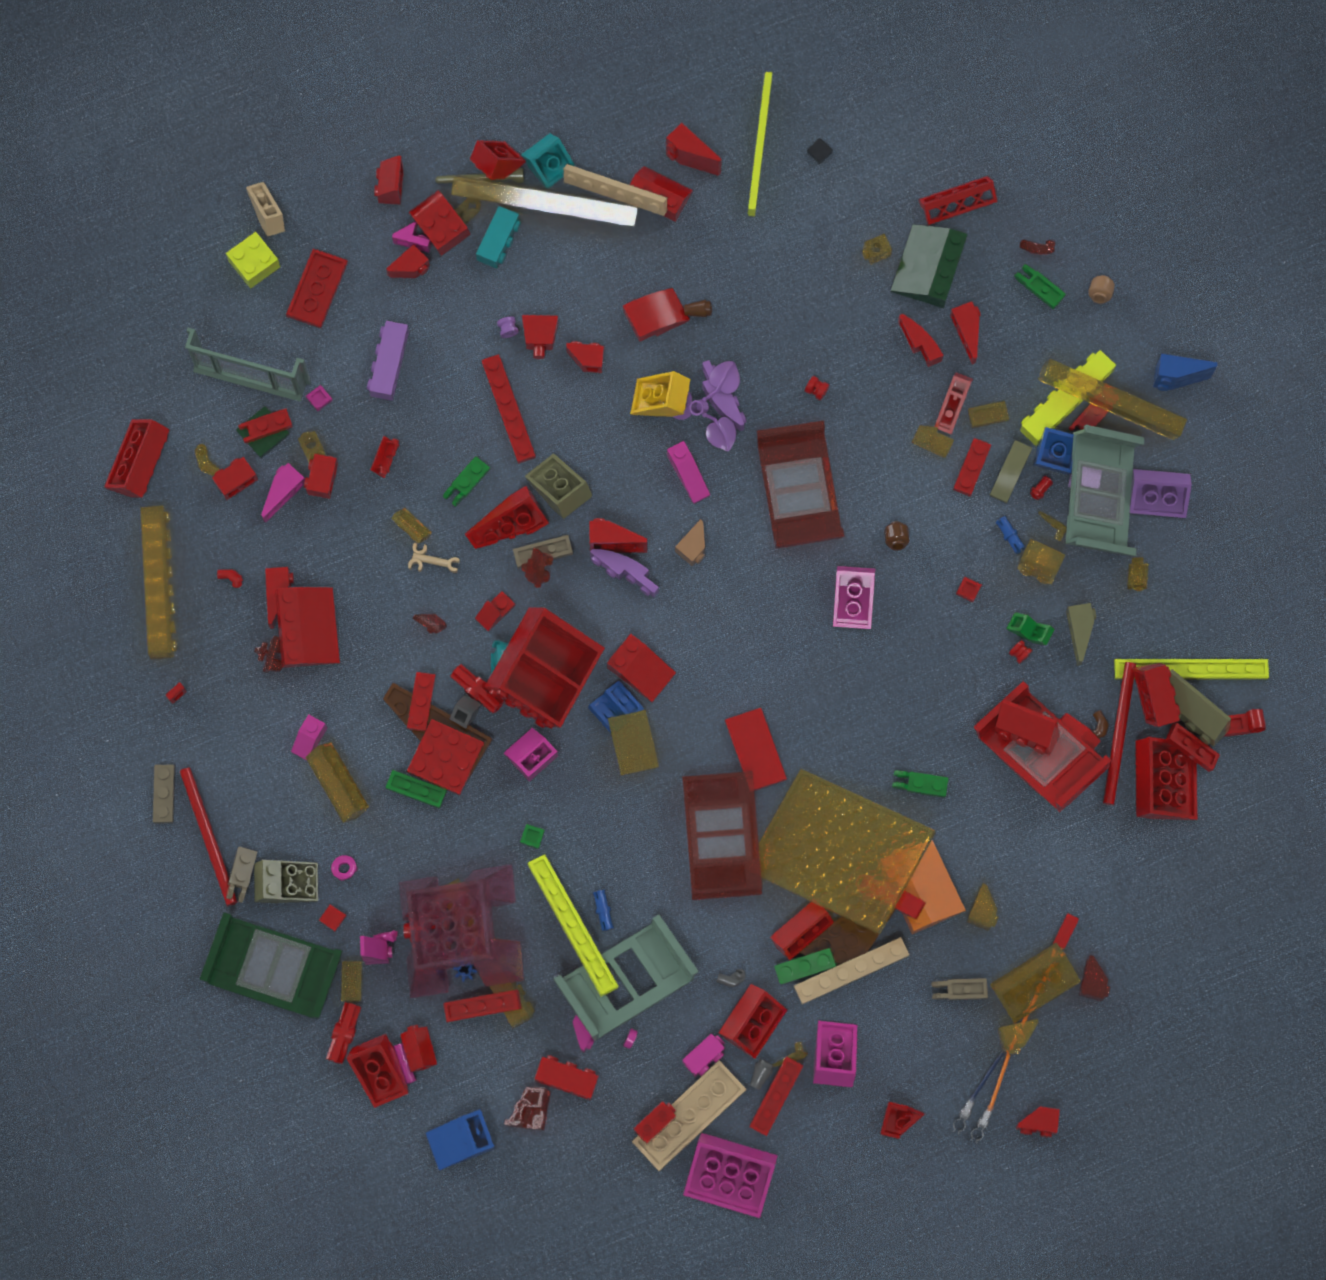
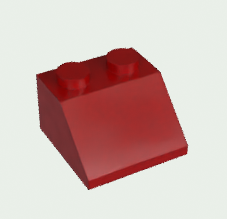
M477 140L470 157L475 167L483 171L486 177L491 180L505 179L525 164L526 161L505 141Z
M401 156L381 161L380 168L376 170V179H379L378 185H375L374 196L378 198V203L401 205L404 176Z

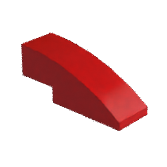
M904 314L899 315L898 323L913 354L921 351L928 367L942 362L944 355L933 338L915 321Z

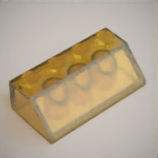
M1055 943L992 982L990 986L1015 1024L1081 981L1063 950Z

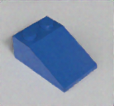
M1161 354L1155 368L1153 387L1161 391H1168L1210 379L1218 362Z

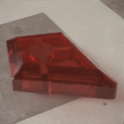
M416 614L412 618L425 626L431 634H437L447 627L446 623L436 614Z

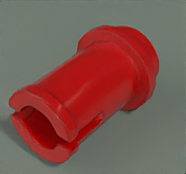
M1043 476L1041 481L1031 488L1030 495L1036 500L1043 499L1044 493L1053 485L1052 480L1047 476Z

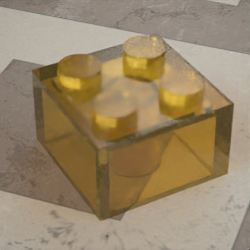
M1030 539L1017 569L1023 575H1032L1038 578L1039 582L1052 585L1065 554Z

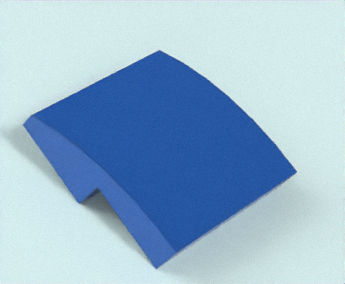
M617 681L605 690L603 695L588 706V709L613 736L644 710L641 704L620 681Z

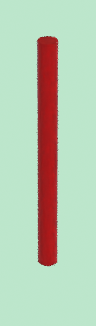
M1125 662L1110 754L1112 762L1108 768L1103 804L1113 806L1115 803L1134 684L1132 668L1137 665L1132 662Z
M190 767L184 768L179 771L226 906H232L238 903L236 895L234 893L231 899L226 898L229 888V876Z

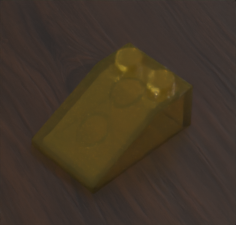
M646 710L608 718L620 775L659 767Z

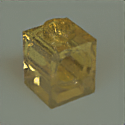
M885 234L865 241L862 249L863 257L865 260H869L870 265L890 257L892 253V248ZM877 247L880 249V252H873L871 249Z
M315 431L305 432L298 438L308 463L310 459H313L314 454L326 456ZM311 442L316 444L315 447L311 449L306 447L307 444Z

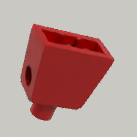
M522 315L526 349L534 350L533 358L544 359L545 350H553L558 329V316Z

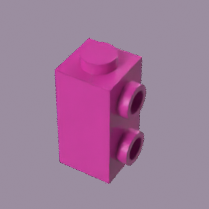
M710 1034L682 1060V1063L695 1077L698 1074L702 1076L710 1069L708 1065L712 1061L717 1063L724 1056L722 1052L725 1050L723 1047L725 1043L718 1035L714 1037Z

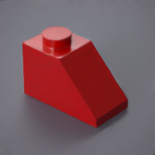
M413 244L386 268L387 275L390 278H417L429 270V259Z

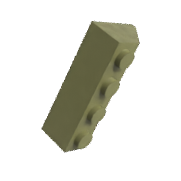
M1171 669V678L1169 679L1176 692L1174 699L1180 708L1179 719L1185 723L1188 730L1199 734L1200 739L1205 744H1210L1214 747L1229 731L1231 718Z

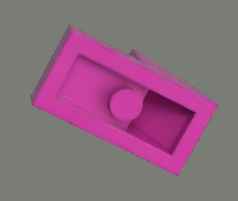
M417 222L393 233L392 239L394 244L409 248L414 244L420 251L427 253L431 249V242L426 236H415L418 229Z

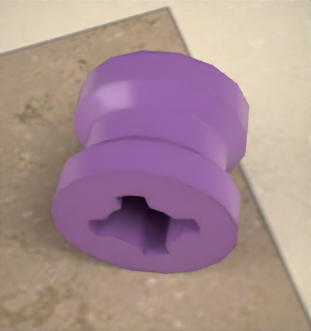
M505 317L497 322L498 327L501 328L500 335L502 338L513 337L519 333L518 328L515 327V317Z

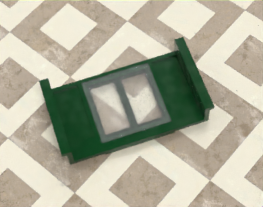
M223 912L200 980L208 985L317 1020L320 1018L343 951L336 948L331 950L233 918L231 914Z

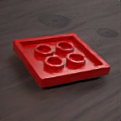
M431 719L407 772L460 796L485 743Z

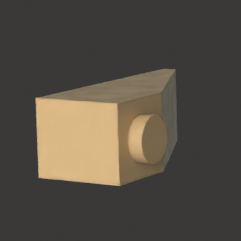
M261 182L246 187L259 222L267 237L284 232L283 214L265 183Z

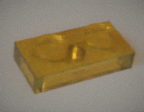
M1005 401L968 408L972 428L1009 421Z
M406 508L394 513L391 518L418 544L428 539L432 534Z
M342 961L341 1001L361 1002L362 961Z

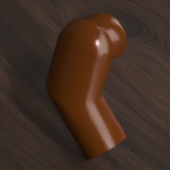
M1099 710L1093 714L1098 723L1093 733L1098 739L1106 736L1109 727L1104 714Z

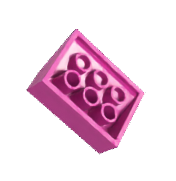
M701 1133L683 1195L760 1218L778 1155Z

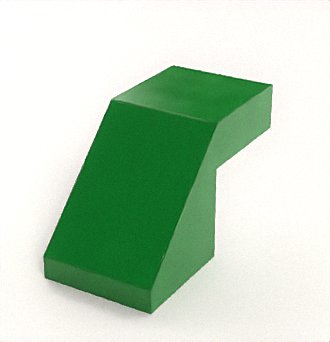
M1014 613L1006 628L1008 631L1032 643L1045 646L1055 630L1051 625L1037 623L1029 615Z

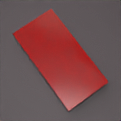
M312 249L287 310L286 317L322 328L347 267L348 260Z
M762 708L725 719V724L749 791L753 792L786 781L787 778Z

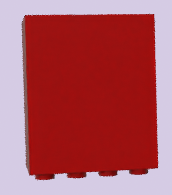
M529 607L488 679L485 688L490 690L489 694L498 699L500 697L505 700L504 704L519 709V713L526 718L531 717L536 720L534 722L536 725L553 729V727L561 728L605 648L545 607Z

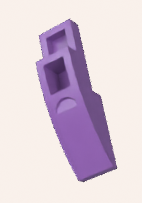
M710 360L702 363V370L707 379L702 382V389L706 396L717 388L711 385L709 381L710 374L715 368V365H711ZM719 390L718 393L708 399L721 417H728L733 421L736 429L739 431L744 430L746 418L743 412L740 413L738 410L739 402L736 395L732 396V393L725 394Z
M592 549L590 551L591 561L598 567L600 565L603 566L610 577H616L620 580L626 575L627 581L633 585L636 583L640 586L641 592L646 596L651 595L654 598L659 593V587L647 578L649 570L640 563L612 551Z

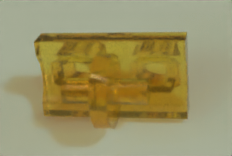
M1143 557L1132 558V564H1129L1128 590L1142 591L1147 589L1149 564H1144Z

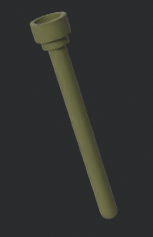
M518 168L505 179L496 180H513L516 183H524V169ZM486 174L437 176L435 178L438 184L494 181L488 179Z

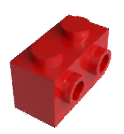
M314 454L313 459H310L308 465L310 474L309 477L305 478L304 488H306L308 495L330 499L338 467L337 458Z
M244 456L233 460L230 466L218 470L212 477L215 485L226 500H229L258 480L256 473Z

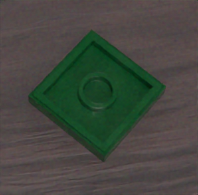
M264 406L247 421L265 416L271 412ZM247 428L243 430L236 429L243 439L250 436ZM283 430L247 444L262 458L290 434L287 430Z

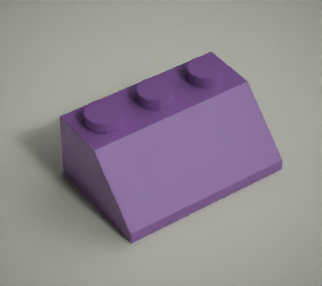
M1133 469L1130 513L1186 518L1192 486L1190 474Z

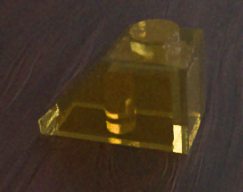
M983 883L967 922L989 931L991 926L995 927L999 916H996L997 907L987 885Z
M1038 1019L1000 1027L997 1031L1003 1053L1009 1052V1055L1020 1053V1049L1024 1048L1038 1025Z

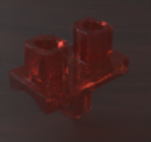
M535 548L532 551L531 559L529 558L527 563L521 565V570L526 572L525 577L534 584L535 588H541V583L549 582L550 573L544 570V567L552 565L553 556Z
M273 636L268 650V643L262 642L261 648L256 647L254 650L256 654H259L258 661L263 662L264 656H267L262 671L269 673V671L280 672L282 669V661L274 659L275 652L281 654L279 637Z

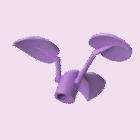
M733 361L723 362L712 370L709 381L711 385L717 387L716 390L703 399L692 401V396L688 392L684 414L673 416V418L684 420L693 414L695 416L702 415L713 420L714 423H710L707 426L706 437L713 446L725 451L731 450L735 443L736 427L728 417H721L717 420L715 417L708 415L706 412L709 406L706 401L718 393L719 390L725 394L737 390L740 385V375L736 363Z

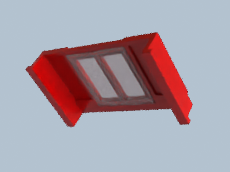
M1023 681L1004 699L1057 720L1060 736L1050 755L1045 753L1039 754L1033 748L1028 746L1021 747L1013 740H1004L998 736L995 726L1003 700L973 728L976 730L978 738L1058 812H1061L1110 767L1112 760L1106 755L1102 758L1038 701L1030 693L1029 686Z

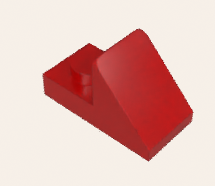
M501 591L491 602L487 601L475 619L489 632L516 605Z

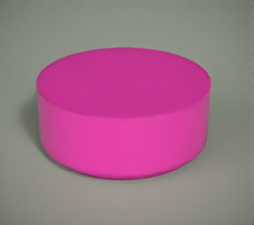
M630 1028L623 1047L628 1049L632 1047L638 1033L637 1030Z

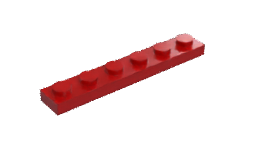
M499 354L481 360L518 464L536 458Z

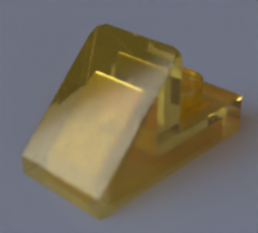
M920 425L911 443L946 459L954 440L938 433L937 427Z

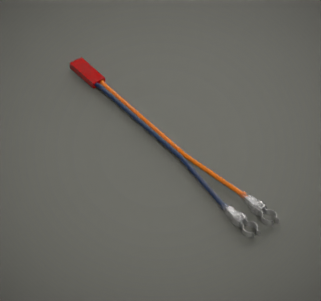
M1067 913L1053 942V950L1006 1045L973 1095L967 1100L965 1106L961 1108L959 1112L960 1119L962 1118L964 1121H967L970 1118L975 1097L1008 1049L990 1105H988L977 1121L978 1128L980 1127L982 1130H985L988 1127L994 1108L993 1105L1012 1049L1060 951L1065 949L1079 918Z

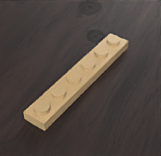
M568 164L563 169L565 183L662 216L667 212L666 197Z
M900 937L795 985L794 989L803 1005L908 957L909 953Z

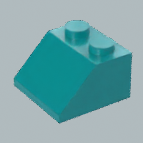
M551 133L521 154L526 160L525 162L529 169L547 189L564 177L563 169L566 164L576 167L561 140Z

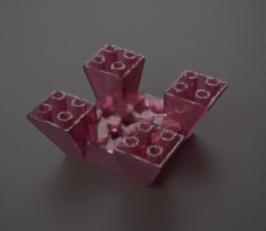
M512 864L473 870L464 882L438 886L437 876L399 882L402 920H409L412 951L406 959L410 998L449 993L447 969L474 965L486 987L525 981L521 942L495 939L492 907L516 903ZM453 903L451 910L447 911L448 904ZM473 919V925L468 927V922ZM454 922V928L449 930V925ZM435 925V931L430 933V928ZM456 941L455 949L451 950L452 943Z

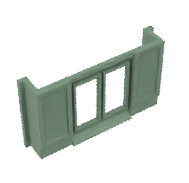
M657 915L652 919V923L601 954L605 963L610 964L633 998L632 1002L616 1011L606 995L600 997L584 966L564 978L559 975L553 980L586 1030L596 1041L693 981L695 974L699 971L661 916ZM632 949L656 984V987L640 997L614 960Z

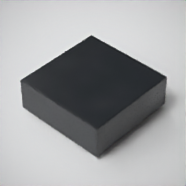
M819 138L807 149V153L821 164L833 153V149Z

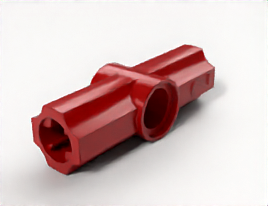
M462 664L455 668L450 677L464 689L470 698L480 702L492 714L502 707L504 700L490 695V690L485 688L486 682L473 675Z
M347 1002L343 1005L339 1022H336L332 1033V1042L326 1057L327 1060L343 1064L349 1044L351 1045L355 1036V1026L361 1007Z

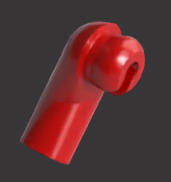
M233 569L217 570L218 579H229L234 588L242 586L243 578L237 571Z

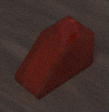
M1089 955L1078 996L1102 1002L1104 997L1109 995L1110 986L1107 985L1108 978L1095 957Z

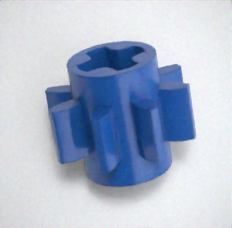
M468 957L463 962L458 959V967H453V970L458 971L455 978L461 977L463 983L468 978L473 981L472 974H476L477 970L472 969V967L476 963L472 962L470 964ZM463 966H464L465 968H468V967H469V969H468V970H469V973H468V974H466L465 972L461 973V972H462V969H461V968H462Z

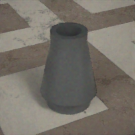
M759 1059L758 1063L756 1062L752 1080L749 1085L760 1090L773 1073L774 1065Z

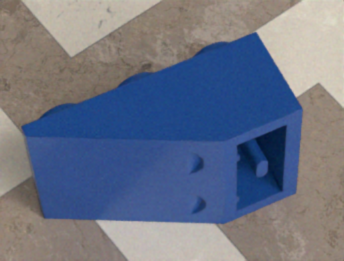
M481 1109L426 1132L439 1171L495 1150Z

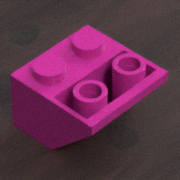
M531 728L507 749L504 755L530 782L558 757V751L544 736Z

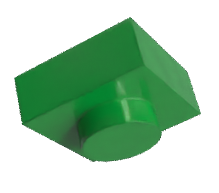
M526 824L520 844L539 849L545 830Z

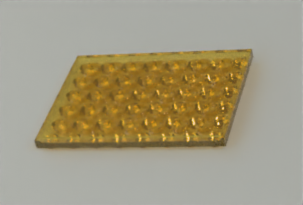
M800 769L747 863L745 870L880 935L936 831Z

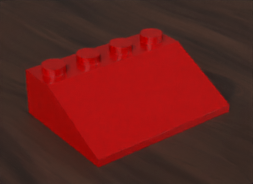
M333 587L278 588L275 591L282 668L339 664Z
M1147 737L1135 741L1136 817L1198 820L1197 763L1165 739Z

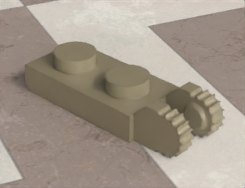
M243 847L237 848L228 882L227 899L233 897L234 887L241 888L238 902L243 903L257 851Z
M987 978L950 979L947 981L931 982L934 988L947 987V993L933 994L932 999L934 1000L988 999Z

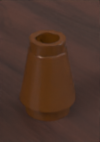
M705 299L685 304V315L703 318L712 316V303Z

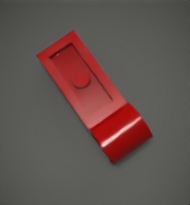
M1253 709L1245 714L1228 715L1231 718L1230 728L1224 737L1265 731L1266 724L1263 710Z

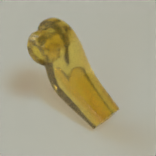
M199 444L195 448L198 467L201 471L214 476L220 468L209 460L207 447L204 444Z

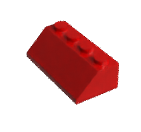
M132 419L104 488L132 498H142L147 491L148 482L154 474L155 465L161 456V450L168 439L170 429L153 419Z

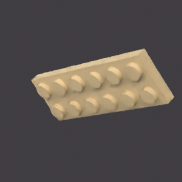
M719 1060L672 1104L676 1110L674 1113L676 1119L648 1145L639 1136L632 1143L660 1171L746 1091V1088Z

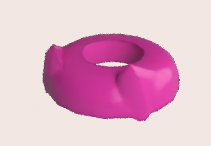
M342 855L333 861L331 871L336 878L344 881L351 878L357 872V866L352 857ZM348 864L350 866L349 871L341 873L339 871L341 865Z
M393 930L373 935V938L394 942L398 936V931Z

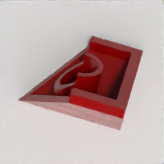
M888 1102L880 1135L900 1139V1136L923 1117L925 1113L909 1106Z

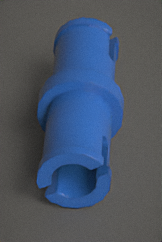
M1003 516L1000 518L1001 521L997 520L996 524L1004 534V540L1009 542L1014 553L1018 554L1022 552L1021 549L1025 550L1026 547L1018 537L1017 530L1013 529L1007 517Z
M605 890L593 892L597 907L595 911L599 916L601 931L613 929L614 926L610 916L611 907H608Z

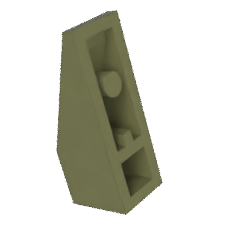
M1091 603L1068 606L1066 610L1077 666H1081L1084 660L1094 620H1096L1095 608L1091 607Z

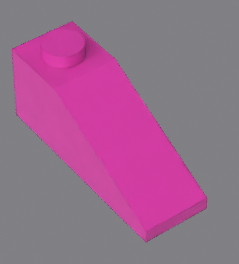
M683 441L667 449V457L693 504L709 497L710 493L685 442Z
M289 463L285 466L282 465L276 471L261 514L265 522L304 486L305 478Z
M360 936L361 957L366 965L389 963V958L393 957L392 946H388L387 941Z

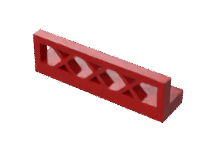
M988 176L918 199L920 207L924 210L928 225L998 202L994 183ZM990 190L992 198L987 200L981 199L982 194ZM967 197L975 198L972 205L966 206L963 204ZM954 202L958 204L954 211L949 212L946 210L949 203ZM939 209L938 216L931 218L929 210Z

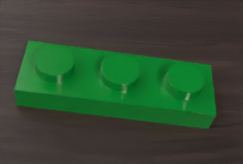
M392 770L385 787L387 790L438 809L441 808L447 793L446 789Z
M831 947L777 964L774 967L781 985L834 968L837 965Z

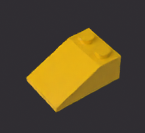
M675 371L638 378L630 414L665 417L683 415L691 379Z

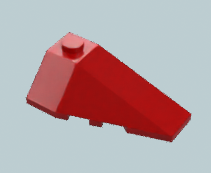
M524 486L494 508L467 531L465 536L473 547L477 549L495 544L499 540L506 538H516L517 535L524 533L527 535L532 534L549 524V521L529 488Z

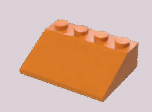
M933 840L902 850L880 860L879 865L888 883L926 902L917 920L903 914L912 935L966 911Z

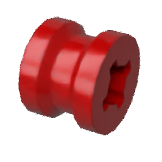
M1021 640L1008 654L1014 656L1017 662L1021 664L1033 650L1027 648L1025 642Z

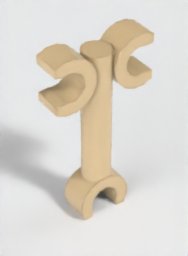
M417 543L413 544L414 553L412 560L408 563L409 570L412 569L413 564H418V571L421 572L423 570L422 562L448 567L452 573L458 572V569L453 568L451 565L453 563H460L459 558L453 557L446 560L425 555L427 553V545H424L423 550L418 551Z

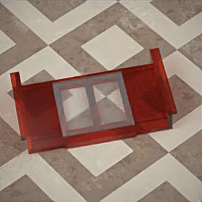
M824 421L756 431L775 549L843 538L845 535L840 523L824 434Z
M753 772L682 776L692 900L762 895Z

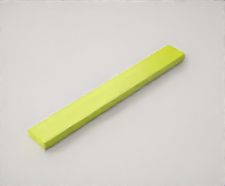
M766 72L764 77L748 206L749 216H755L772 72Z
M1114 659V679H1123L1125 662L1137 664L1136 667L1158 663L1165 664L1166 667L1170 670L1173 669L1184 679L1269 678L1268 659Z
M544 854L528 862L529 869L600 997L618 989V984L546 855Z

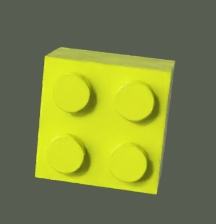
M257 232L226 253L229 263L250 289L280 268L277 257Z

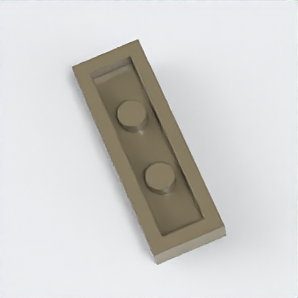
M568 535L513 549L518 569L573 555Z
M154 765L153 823H173L174 765Z

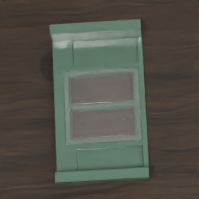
M1084 425L1083 430L1074 432L1069 516L1067 517L1065 544L1109 553L1136 556V548L1127 547L1134 448L1144 445V437L1090 425Z

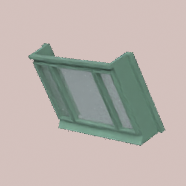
M187 328L189 337L185 348L188 349L194 364L193 372L300 402L306 384H311L304 359L297 358L292 373L203 349L195 329Z

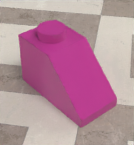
M308 714L298 731L291 752L309 761L327 730L326 724Z

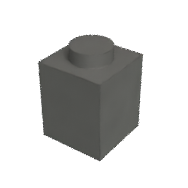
M464 695L456 703L450 720L467 728L475 720L481 703Z

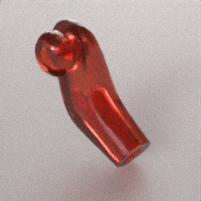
M1022 240L1019 245L1021 249L1037 255L1052 254L1056 250L1054 248L1056 244L1052 240H1047L1045 245Z

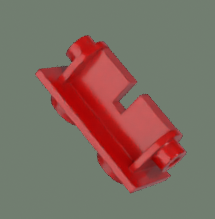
M383 436L370 469L372 472L385 478L386 474L390 472L389 469L393 456H395L397 448L400 446L399 440H390Z

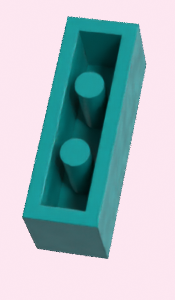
M498 206L476 252L477 261L496 269L499 264H503L506 258L505 251L507 247H511L514 240L512 236L514 232L519 231L521 226L518 213Z

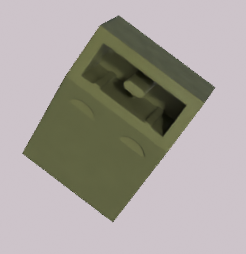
M261 860L254 864V902L294 903L318 901V863Z

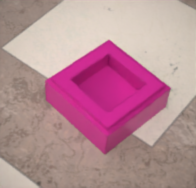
M321 385L306 395L307 400L317 412L333 401Z

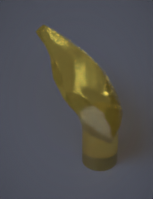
M1039 511L1038 514L1057 530L1054 539L1061 541L1067 527Z
M796 1042L794 1044L796 1052L787 1057L794 1061H799L805 1058L808 1053L803 1051L802 1042ZM785 1058L773 1063L772 1065H774V1067L782 1065Z

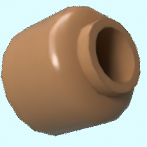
M1105 275L1094 277L1089 288L1090 298L1098 304L1110 301L1113 296L1115 283Z

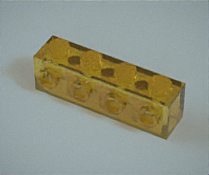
M332 742L317 746L305 757L343 823L357 819L369 808Z

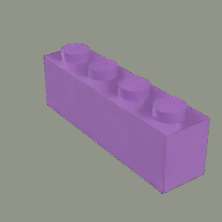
M386 321L385 326L381 327L380 337L382 339L381 343L377 344L375 352L378 356L377 360L373 361L371 372L374 373L372 379L369 378L367 390H369L371 397L393 401L409 334V328L406 324Z

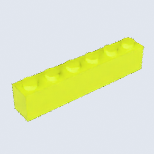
M1101 350L1096 354L1093 352L1086 359L1087 363L1083 367L1079 365L1074 370V375L1070 379L1067 377L1060 384L1061 388L1057 392L1054 390L1049 394L1046 403H1040L1034 409L1035 413L1031 417L1028 415L1023 419L1020 432L1035 446L1039 444L1045 427L1055 429L1114 372L1116 364Z

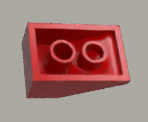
M683 123L666 137V155L672 161L675 160L681 165L719 176L721 174L722 159Z
M603 518L589 521L590 551L592 549H602L616 553H647V538L613 522L605 521Z
M632 634L627 637L607 662V669L652 703L676 674L648 646Z
M386 1034L357 1045L350 1050L346 1059L374 1108L409 1093L396 1051Z

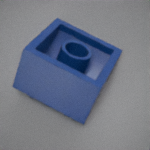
M1045 427L1037 447L1033 466L1071 475L1074 435Z

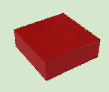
M964 577L956 595L973 603L982 584Z
M179 682L165 696L174 704L186 693V689Z
M330 904L319 921L336 932L347 916Z

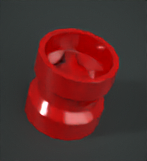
M813 375L804 392L815 395V398L821 401L827 393L830 384L822 383L818 377Z

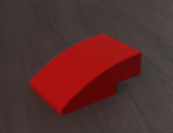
M673 288L646 295L623 305V312L639 342L654 335L657 337L690 321L689 317L685 315L684 308Z

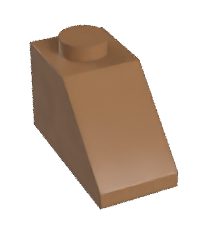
M701 519L675 546V552L691 566L695 563L699 564L705 557L704 525Z

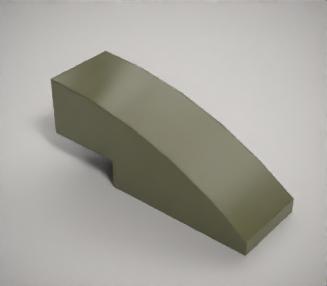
M1014 441L990 493L991 497L1004 503L1008 502L1032 447L1019 441Z

